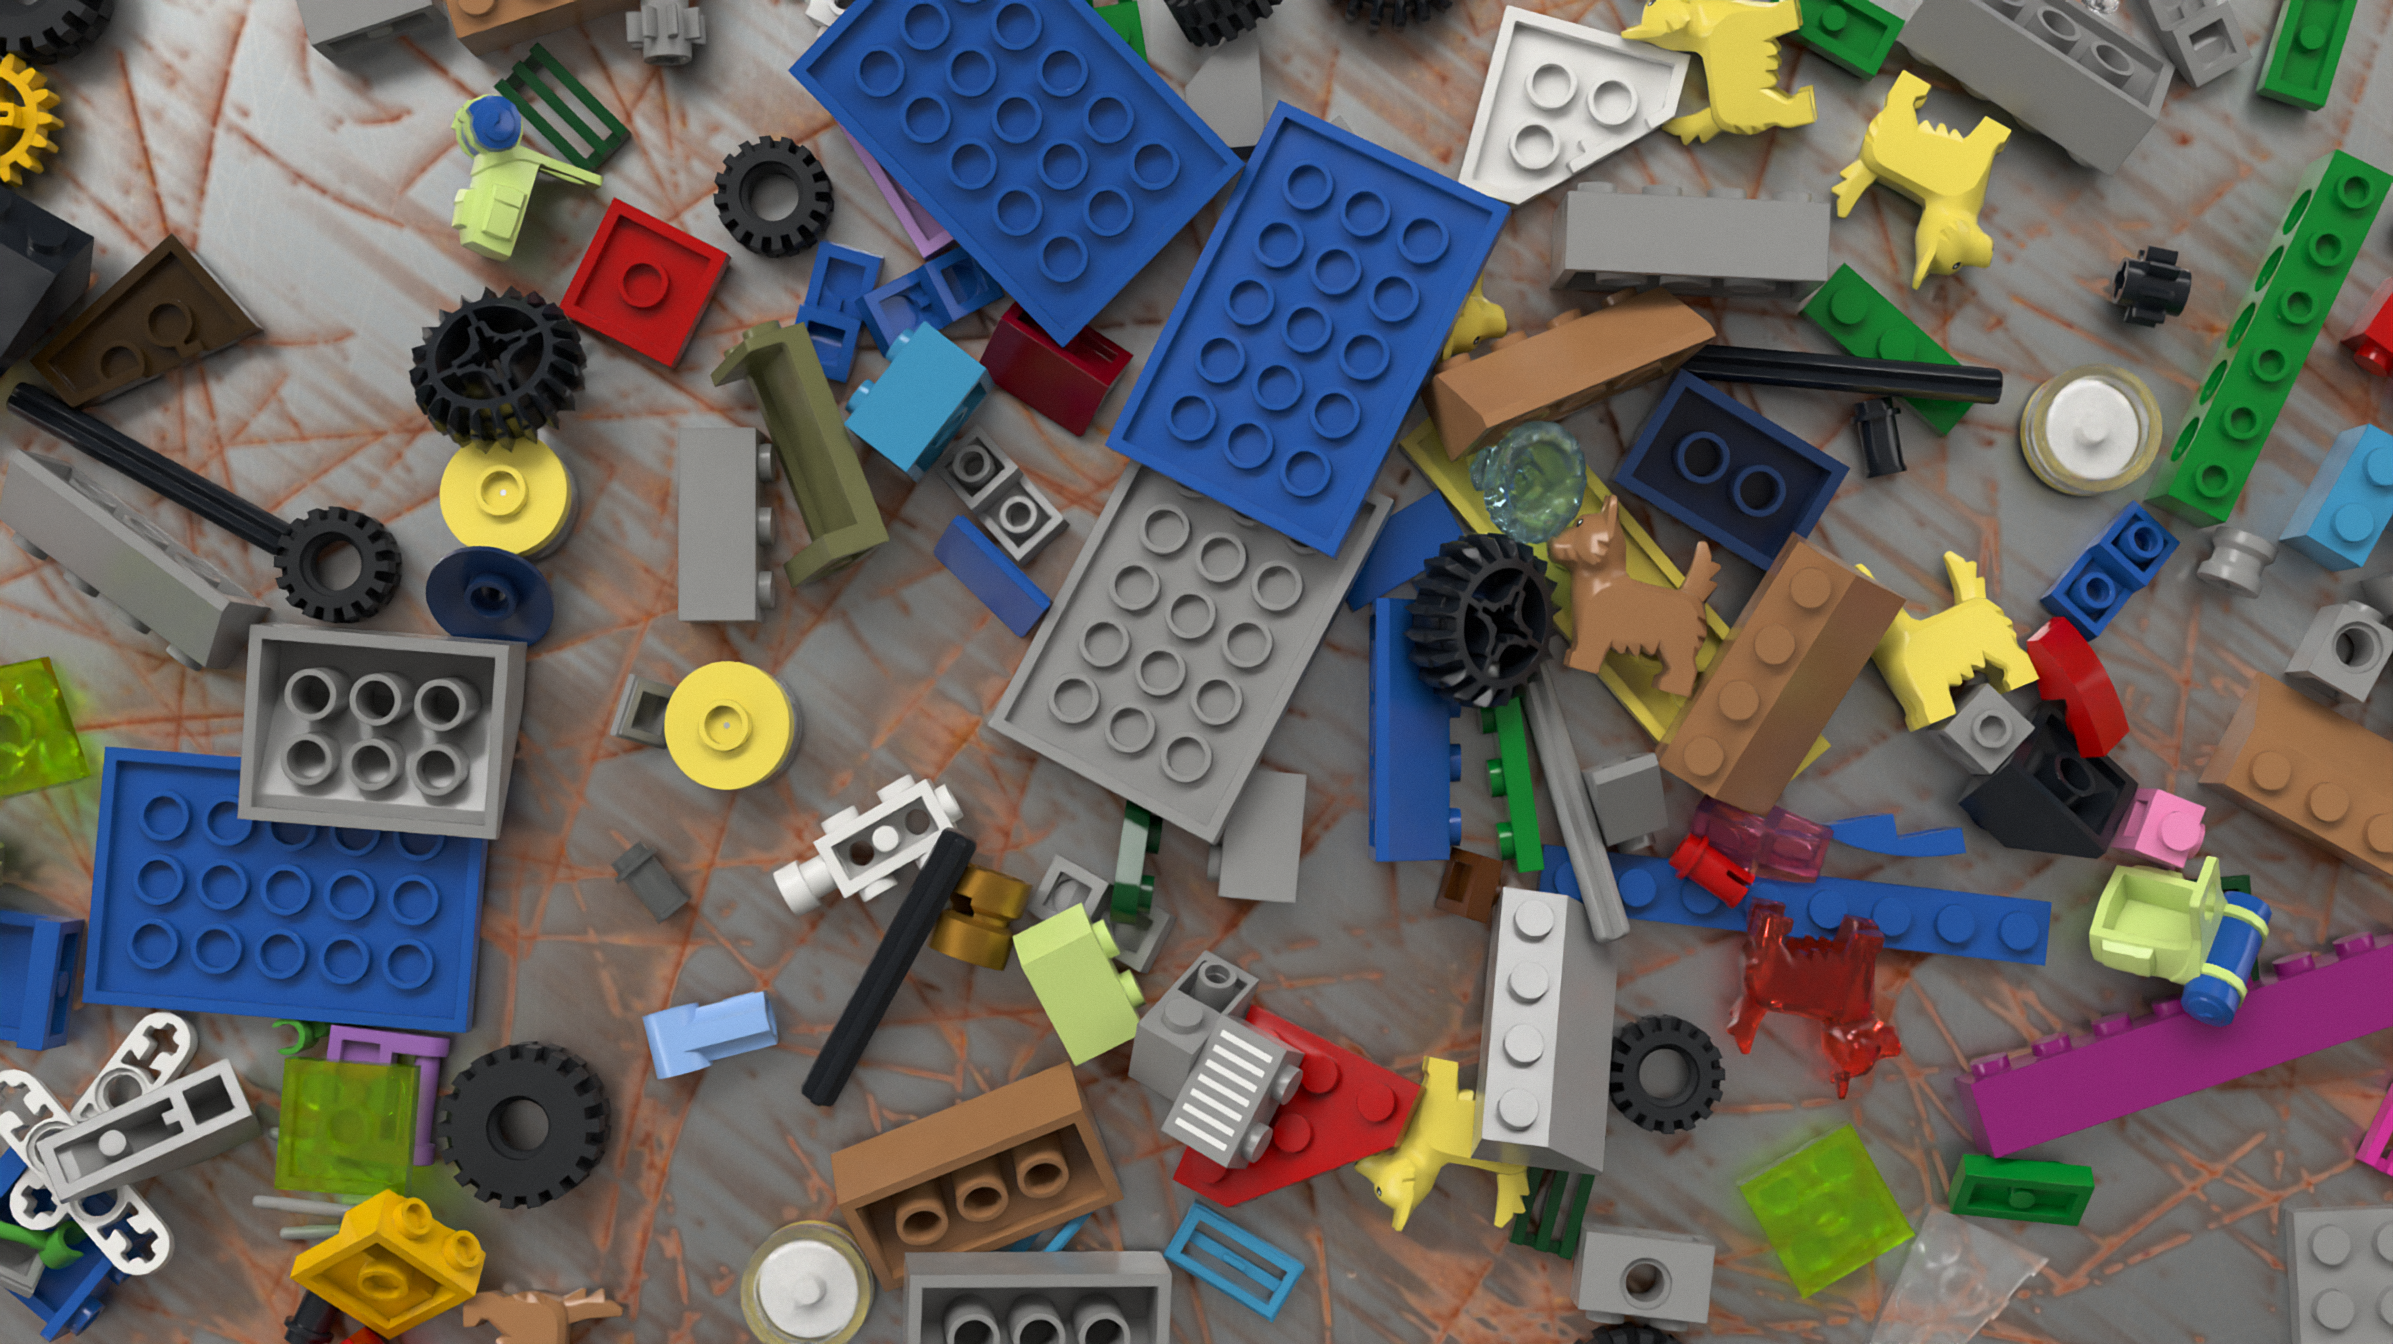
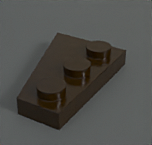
M171 233L29 361L71 408L82 411L262 332L264 329L183 239Z

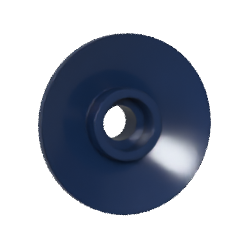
M470 546L454 550L443 556L434 565L426 583V601L431 614L438 624L454 637L527 642V647H529L546 634L555 613L553 591L542 573L524 558L500 548Z

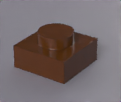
M1452 847L1450 860L1447 862L1435 908L1486 924L1490 909L1495 905L1500 895V875L1504 862Z

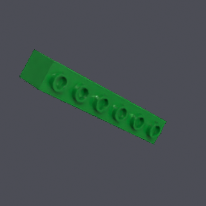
M2335 149L2308 164L2143 501L2199 529L2226 523L2393 183V176L2339 149Z

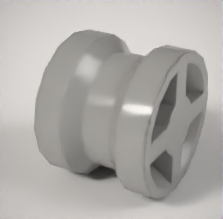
M2217 527L2212 537V542L2215 546L2210 559L2201 562L2197 576L2204 582L2223 591L2245 598L2257 599L2263 588L2260 576L2265 566L2274 563L2279 552L2278 548L2270 542L2248 532L2231 527Z

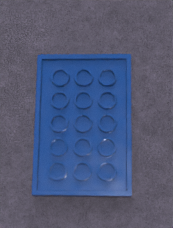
M855 0L788 70L1062 348H1065L1246 166L1225 142L1085 0Z
M1279 100L1105 446L1337 560L1512 214L1511 206Z
M105 747L82 1003L456 1033L472 1031L488 839L237 819L241 757Z

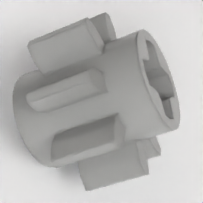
M640 0L641 12L629 11L625 13L627 43H632L633 50L643 49L644 62L647 64L658 66L686 64L692 61L691 46L706 45L705 14H701L699 7L689 8V0Z

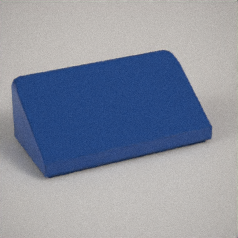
M957 515L951 521L934 547L935 557L1017 636L1021 638L1026 636L1047 615L1053 601L964 515L961 517Z

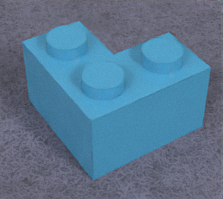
M2370 423L2341 431L2338 434L2278 540L2332 572L2363 567L2383 530L2393 534V436Z

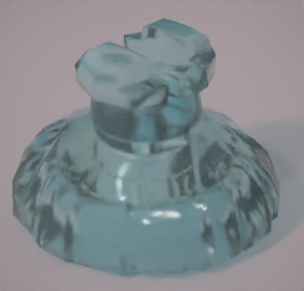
M1540 420L1528 421L1519 427L1512 428L1495 447H1485L1479 450L1468 469L1470 480L1475 490H1484L1483 500L1485 510L1489 512L1490 520L1509 538L1525 544L1547 542L1551 536L1557 538L1567 525L1576 518L1582 506L1588 479L1585 474L1584 452L1580 450L1579 441L1570 431H1565V428L1557 423Z

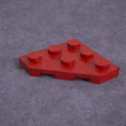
M1252 1004L1245 1018L1246 1021L1305 1053L1298 1067L1303 1071L1299 1087L1288 1103L1285 1105L1280 1103L1268 1125L1273 1129L1270 1143L1257 1162H1249L1246 1169L1226 1168L1187 1145L1172 1179L1227 1208L1244 1205L1269 1193L1288 1186L1301 1184L1339 1170L1340 1167L1400 1147L1427 1087L1261 1006Z

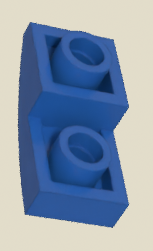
M2133 500L2093 538L2039 601L2056 617L2064 616L2088 643L2102 633L2133 593L2147 586L2181 542Z

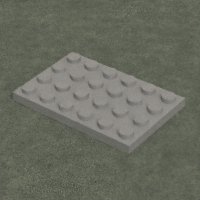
M1130 459L987 726L1216 846L1396 506L1394 500L1372 489L1337 560H1334Z

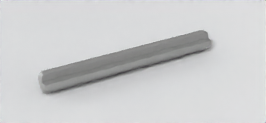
M1544 661L1539 664L1542 681L1527 683L1526 697H1520L1595 940L1598 943H1609L1626 937L1630 932V926L1547 662Z

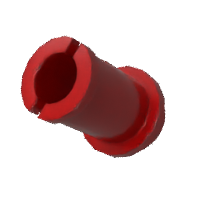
M1689 832L1677 846L1668 862L1670 866L1677 870L1675 877L1682 880L1687 876L1725 902L1726 906L1731 909L1735 908L1749 890L1745 886L1752 885L1756 874L1751 871L1748 872L1708 845L1710 837L1704 834L1698 838Z

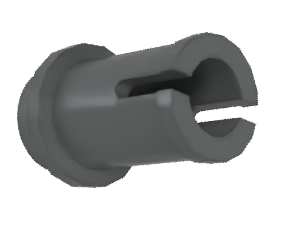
M639 841L611 864L618 874L614 880L617 884L623 880L653 914L656 922L660 924L691 897L681 889L653 856L658 850L654 846L648 850Z

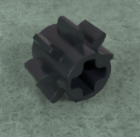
M2148 245L2146 250L2138 251L2137 259L2124 257L2121 260L2114 276L2111 300L2114 304L2127 307L2124 322L2155 328L2156 323H2164L2166 315L2178 317L2182 313L2189 297L2192 276L2190 270L2175 266L2178 251Z

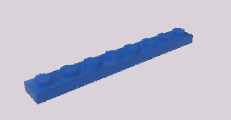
M1541 844L1545 869L1538 870L1536 891L1568 895L1584 904L1567 847ZM1606 851L1626 916L1629 919L2043 966L2046 963L2052 902L1742 867L1748 872L1751 871L1756 874L1752 885L1745 886L1749 890L1738 905L1731 909L1726 906L1725 902L1687 876L1682 880L1676 878L1677 870L1668 864L1670 858L1626 853L1619 854L1618 852Z

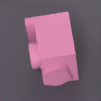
M2137 788L2119 824L2111 847L2168 870H2175V867L2183 868L2186 859H2192L2202 845L2205 836V825L2200 822L2206 807L2159 789Z

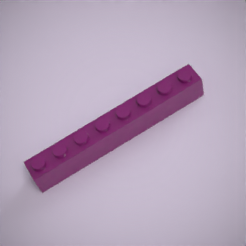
M2371 932L2355 933L2333 941L2332 944L2335 949L2333 952L2312 958L2311 952H2300L2273 961V972L2259 976L2260 979L2254 982L2250 974L2246 985L2247 993L2242 1006L2236 1010L2232 1023L2223 1027L2205 1024L2185 1012L2180 1003L2183 994L2181 992L2151 1002L2153 1012L2130 1019L2128 1012L2115 1013L2096 1019L2090 1023L2093 1032L2072 1039L2069 1038L2067 1032L2055 1033L2032 1041L2030 1043L2032 1052L2011 1059L2008 1058L2005 1052L1996 1053L1969 1063L1972 1072L1954 1077L1978 1150L1996 1159L2392 1027L2393 932L2373 938Z

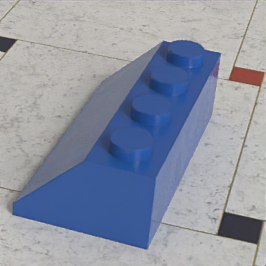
M1375 598L1369 604L1368 858L1376 862L1450 860V846H1460L1461 810L1460 808H1450V782H1460L1461 745L1450 744V718L1461 717V706L1458 702L1442 699L1441 696L1433 694L1432 686H1428L1427 683L1418 680L1421 666L1407 659L1415 646V641L1402 634L1413 625V615L1404 607L1415 603L1416 599Z

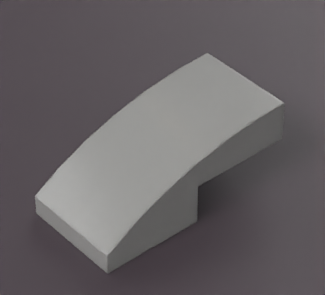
M2138 0L2164 49L2192 88H2198L2253 58L2228 0Z
M1056 854L1026 911L1045 921L1082 902L1093 924L1102 919L1106 922L1120 951V954L1114 958L1141 973L1148 974L1177 917L1151 904L1150 914L1137 913L1135 925L1110 922L1114 883Z

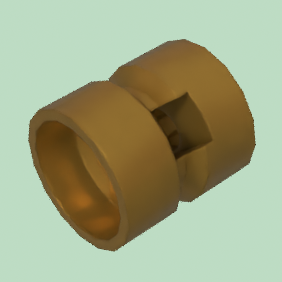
M969 862L948 899L950 901L949 907L942 910L930 931L926 946L968 963L1004 971L1014 943L1012 938L1014 934L1009 929V925L1013 921L1022 919L1033 885L1008 874Z

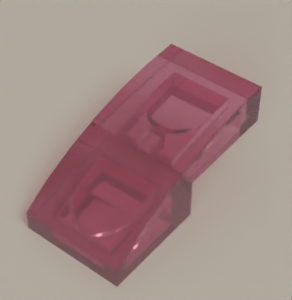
M1707 794L1704 795L1695 809L1689 830L1698 838L1704 834L1710 837L1708 845L1748 872H1753L1756 874V877L1803 883H1815L1817 881L1834 831L1776 805L1773 806L1767 818L1763 820L1728 803L1714 799Z

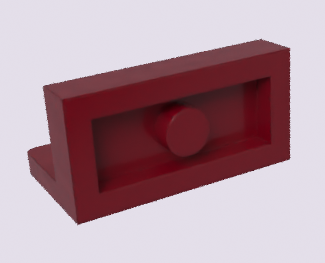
M1015 301L1000 318L979 363L987 368L996 385L1074 435L1081 437L1091 425L1104 398L1125 373L1134 355L1088 325L1065 348H1062Z

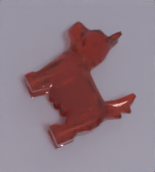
M1752 897L1746 920L1749 935L1738 957L1741 995L1729 1010V1015L1734 1019L1726 1027V1031L1728 1034L1735 1036L1734 1040L1741 1054H1749L1759 1023L1767 1011L1819 1020L1820 1043L1822 1053L1828 1063L1830 1083L1835 1084L1838 1099L1845 1100L1851 1078L1867 1075L1873 1069L1876 1061L1898 1057L1901 1054L1899 1030L1892 1024L1882 1022L1876 1018L1875 959L1877 954L1882 952L1885 940L1883 932L1878 931L1879 926L1873 919L1844 914L1837 934L1832 941L1822 935L1816 941L1809 934H1805L1803 942L1793 936H1790L1785 942L1782 937L1792 931L1794 921L1793 918L1784 916L1786 908L1784 902Z

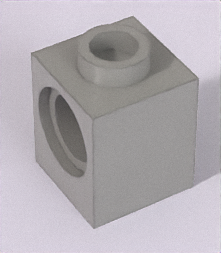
M2350 600L2347 604L2320 607L2284 673L2338 704L2364 703L2393 651V630L2382 625L2385 620L2383 614L2357 601ZM2342 633L2347 634L2354 644V656L2347 665L2339 659L2336 653V642Z
M1984 683L1968 685L1953 700L1956 714L1932 723L1925 731L1970 774L1991 775L2035 727L1990 684Z

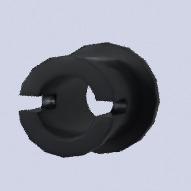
M1892 396L1853 404L1855 416L1850 417V423H1857L1867 471L1865 473L1866 479L1907 471L1895 415L1901 414L1900 407L1894 408Z
M307 1289L295 1315L286 1316L283 1322L288 1328L284 1339L291 1344L331 1343L334 1339V1334L330 1330L340 1309Z

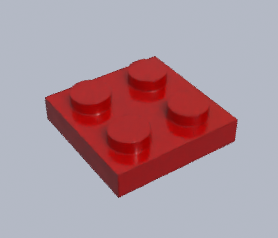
M614 197L559 307L564 311L566 317L675 370L731 260V256Z

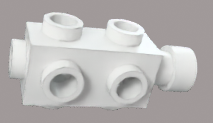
M908 774L876 792L882 804L868 812L859 815L853 805L822 822L820 825L826 835L813 842L819 855L803 864L795 860L773 873L776 884L793 913L797 917H801L822 905L820 898L837 888L840 889L844 898L859 892L865 903L898 884L892 874L896 870L912 861H915L919 870H921L943 829L947 827L957 829L958 827L955 822L964 817L948 786L943 784L936 788L930 778L916 784L911 774ZM915 809L923 810L930 819L928 829L922 834L913 833L907 826V817ZM858 841H866L874 849L873 860L868 865H860L852 857V848Z

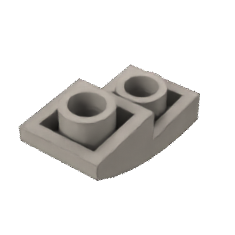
M979 424L972 428L931 466L1022 567L1028 564L1070 525Z

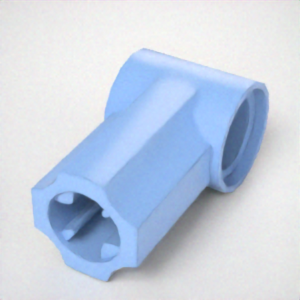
M766 990L734 996L700 1007L698 1002L642 1016L657 1079L700 1070L712 1066L713 1060L779 1043L777 1022Z

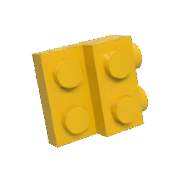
M386 1189L346 1211L338 1234L297 1255L289 1278L390 1340L474 1297L486 1253L481 1250L478 1239L471 1232L466 1230L455 1231L435 1220L429 1207L421 1199L415 1197L407 1199L397 1195L390 1189Z

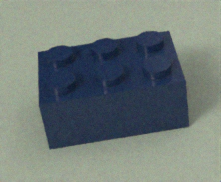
M1680 368L1674 369L1608 479L1767 573L1793 531L1806 539L1808 538L1850 470V467Z

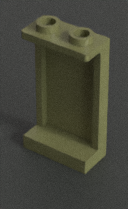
M773 320L756 325L743 332L744 341L724 352L725 360L710 376L715 387L742 379L750 383L812 540L809 546L783 565L793 589L850 569L890 541L805 323L801 322L781 328L779 321Z

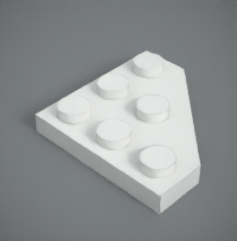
M1507 5L1457 182L1505 203L1513 209H1517L1669 123L1675 116L1691 55L1640 41L1625 39L1619 35Z

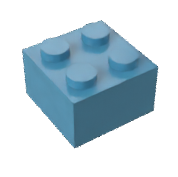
M926 321L920 325L916 332L908 327L897 337L885 356V359L891 364L876 383L867 379L855 391L845 407V410L851 415L844 423L861 441L917 484L932 468L931 466L939 459L995 386L987 368Z

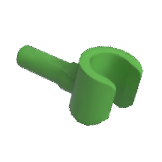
M294 1019L276 1020L272 1028L291 1024L299 1033V1040L296 1045L278 1049V1053L293 1055L313 1048L318 1043L319 1038L330 1035L331 1025L335 1023Z
M0 1221L1 1239L28 1245L29 1248L38 1250L42 1262L51 1269L59 1270L68 1267L84 1256L82 1252L71 1250L66 1245L78 1244L88 1237V1234L76 1221H67L52 1232L31 1230Z

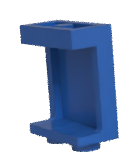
M0 907V1040L17 1042L16 1048L38 1051L66 1045L85 919Z
M10 1146L0 1158V1220L24 1227L12 1215L10 1194L15 1184L27 1170L28 1165ZM34 1188L31 1195L38 1202L33 1212L36 1215L46 1211L55 1212L58 1205L52 1201V1193L48 1188ZM106 1192L88 1196L82 1203L84 1210L95 1217L105 1215L116 1205V1201ZM127 1212L122 1220L103 1229V1233L108 1238L115 1229H119L130 1239L133 1246L126 1253L130 1261L137 1257L146 1258V1255L140 1249L154 1232L147 1235L136 1232L127 1222L128 1218L133 1217L130 1212ZM71 1217L68 1221H75V1219ZM55 1227V1228H52V1229H46V1230H42V1231L52 1232L53 1230H55V1229L58 1228V1227ZM89 1236L78 1244H66L71 1250L80 1251L84 1254L76 1262L59 1270L45 1266L30 1298L6 1289L47 1323L40 1335L49 1343L70 1332L76 1336L82 1334L103 1311L105 1305L99 1301V1298L113 1282L120 1286L132 1276V1274L124 1273L118 1269Z

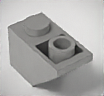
M1205 950L1137 1024L1128 1076L1175 1102L1220 1014L1242 1018L1258 988L1259 979Z

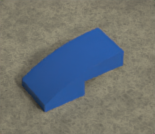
M824 239L819 243L804 303L799 305L795 324L805 323L826 378L846 383L851 374L866 328V324L854 301L877 289L885 256Z
M960 246L923 264L916 270L861 296L854 303L883 358H885L893 342L906 328L909 327L916 332L920 325L926 321L938 331L1004 297V294L998 282Z
M1438 489L1389 517L1345 600L1352 613L1371 603L1375 598L1385 595L1425 571L1424 559L1439 556L1440 544L1457 541L1459 535H1464Z
M1878 812L1817 824L1820 837L1863 851L1912 857L1947 856L1966 853L1962 827L1943 826L1897 835L1893 813Z

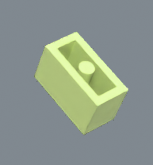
M1081 902L1012 936L1021 967L1075 1066L1135 1037L1137 1024L1140 1021L1137 1008L1145 1005L1146 1001L1131 970L1128 969L1120 974L1118 973L1111 958L1119 955L1120 951L1104 919L1093 924Z

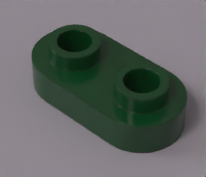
M1129 800L1126 801L1110 922L1135 925L1137 913L1150 914L1155 876L1143 875L1146 853L1157 855L1159 853L1163 818L1151 815V812Z

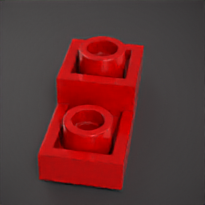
M2064 616L2052 617L2026 641L2028 647L2026 653H2028L2039 677L2036 681L2041 700L2066 699V725L2069 732L2075 735L2080 757H2105L2130 731L2123 707L2105 668L2083 636Z

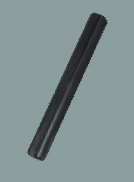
M1706 344L1679 367V369L1682 368L1702 380L1991 405L1999 403L2003 387V374L1996 368Z
M20 382L13 388L6 402V409L9 413L262 550L276 556L283 555L284 547L277 544L281 535L290 536L294 531L289 526V523L88 414L71 408L67 403L32 384Z
M947 827L943 829L801 1085V1093L810 1099V1102L814 1105L831 1107L835 1104L977 849V842L966 832L958 828Z

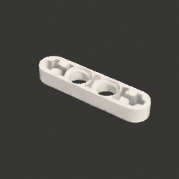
M156 1012L146 1016L136 1025L70 1114L78 1123H81L113 1109L114 1107L111 1105L108 1097L109 1088L113 1081L123 1075H130L140 1083L142 1095L174 1082L193 1058L198 1048V1033L195 1025L187 1017L178 1013ZM173 1025L177 1028L173 1036V1040L179 1045L177 1052H162L149 1066L152 1069L161 1071V1075L157 1080L147 1069L130 1064L129 1061L133 1055L138 1060H148L157 1048L158 1042L151 1036L156 1028L169 1030ZM56 1130L54 1134L59 1133L63 1130ZM28 1167L10 1194V1209L13 1217L20 1225L31 1230L52 1229L67 1222L72 1216L53 1194L51 1199L58 1205L55 1212H40L38 1215L33 1212L38 1202L31 1195L33 1189H45L47 1187ZM87 1197L81 1199V1204Z
M16 1069L1 1071L0 1107L6 1101L1 1091L7 1085L19 1090L28 1086L30 1092L26 1094L23 1100L31 1112L36 1116L42 1117L49 1108L54 1114L53 1117L34 1125L24 1140H22L18 1132L30 1127L27 1121L16 1112L10 1110L3 1114L0 1112V1134L59 1201L45 1165L39 1156L36 1142L41 1141L46 1134L54 1130H65L79 1123L37 1077ZM132 1184L116 1188L118 1193L116 1205L110 1212L102 1216L95 1217L87 1213L81 1204V1199L61 1204L109 1260L124 1273L136 1276L152 1275L162 1270L172 1259L175 1249L174 1235L169 1226ZM132 1204L139 1213L128 1218L127 1222L140 1234L147 1235L154 1231L158 1236L151 1245L156 1256L150 1262L140 1257L131 1261L128 1259L126 1253L130 1251L133 1245L122 1230L115 1229L109 1238L103 1233L104 1228L122 1220Z

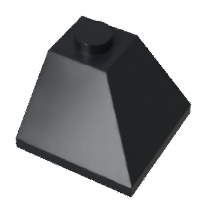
M2042 700L2025 717L2035 729L1991 775L1974 774L1958 804L1969 814L1978 827L1988 831L2004 847L2098 859L2106 853L2139 784L2108 755L2105 757L2081 758L2075 735H2072L2067 728L2065 715L2048 700Z

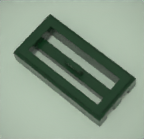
M537 42L529 50L531 55L524 62L519 60L511 68L514 72L506 80L501 78L493 87L503 97L515 104L517 110L575 167L594 173L632 133ZM542 66L548 69L612 131L604 141L535 75ZM525 83L594 149L587 159L517 93Z
M1529 1166L1526 1173L1530 1194L1522 1196L1526 1211L1523 1214H1514L1507 1239L1509 1242L1517 1245H1527L1535 1250L1554 1253L1559 1257L1571 1260L1595 1175L1578 1173L1560 1240L1551 1238L1570 1172L1555 1170L1538 1231L1533 1233L1526 1230L1544 1168Z

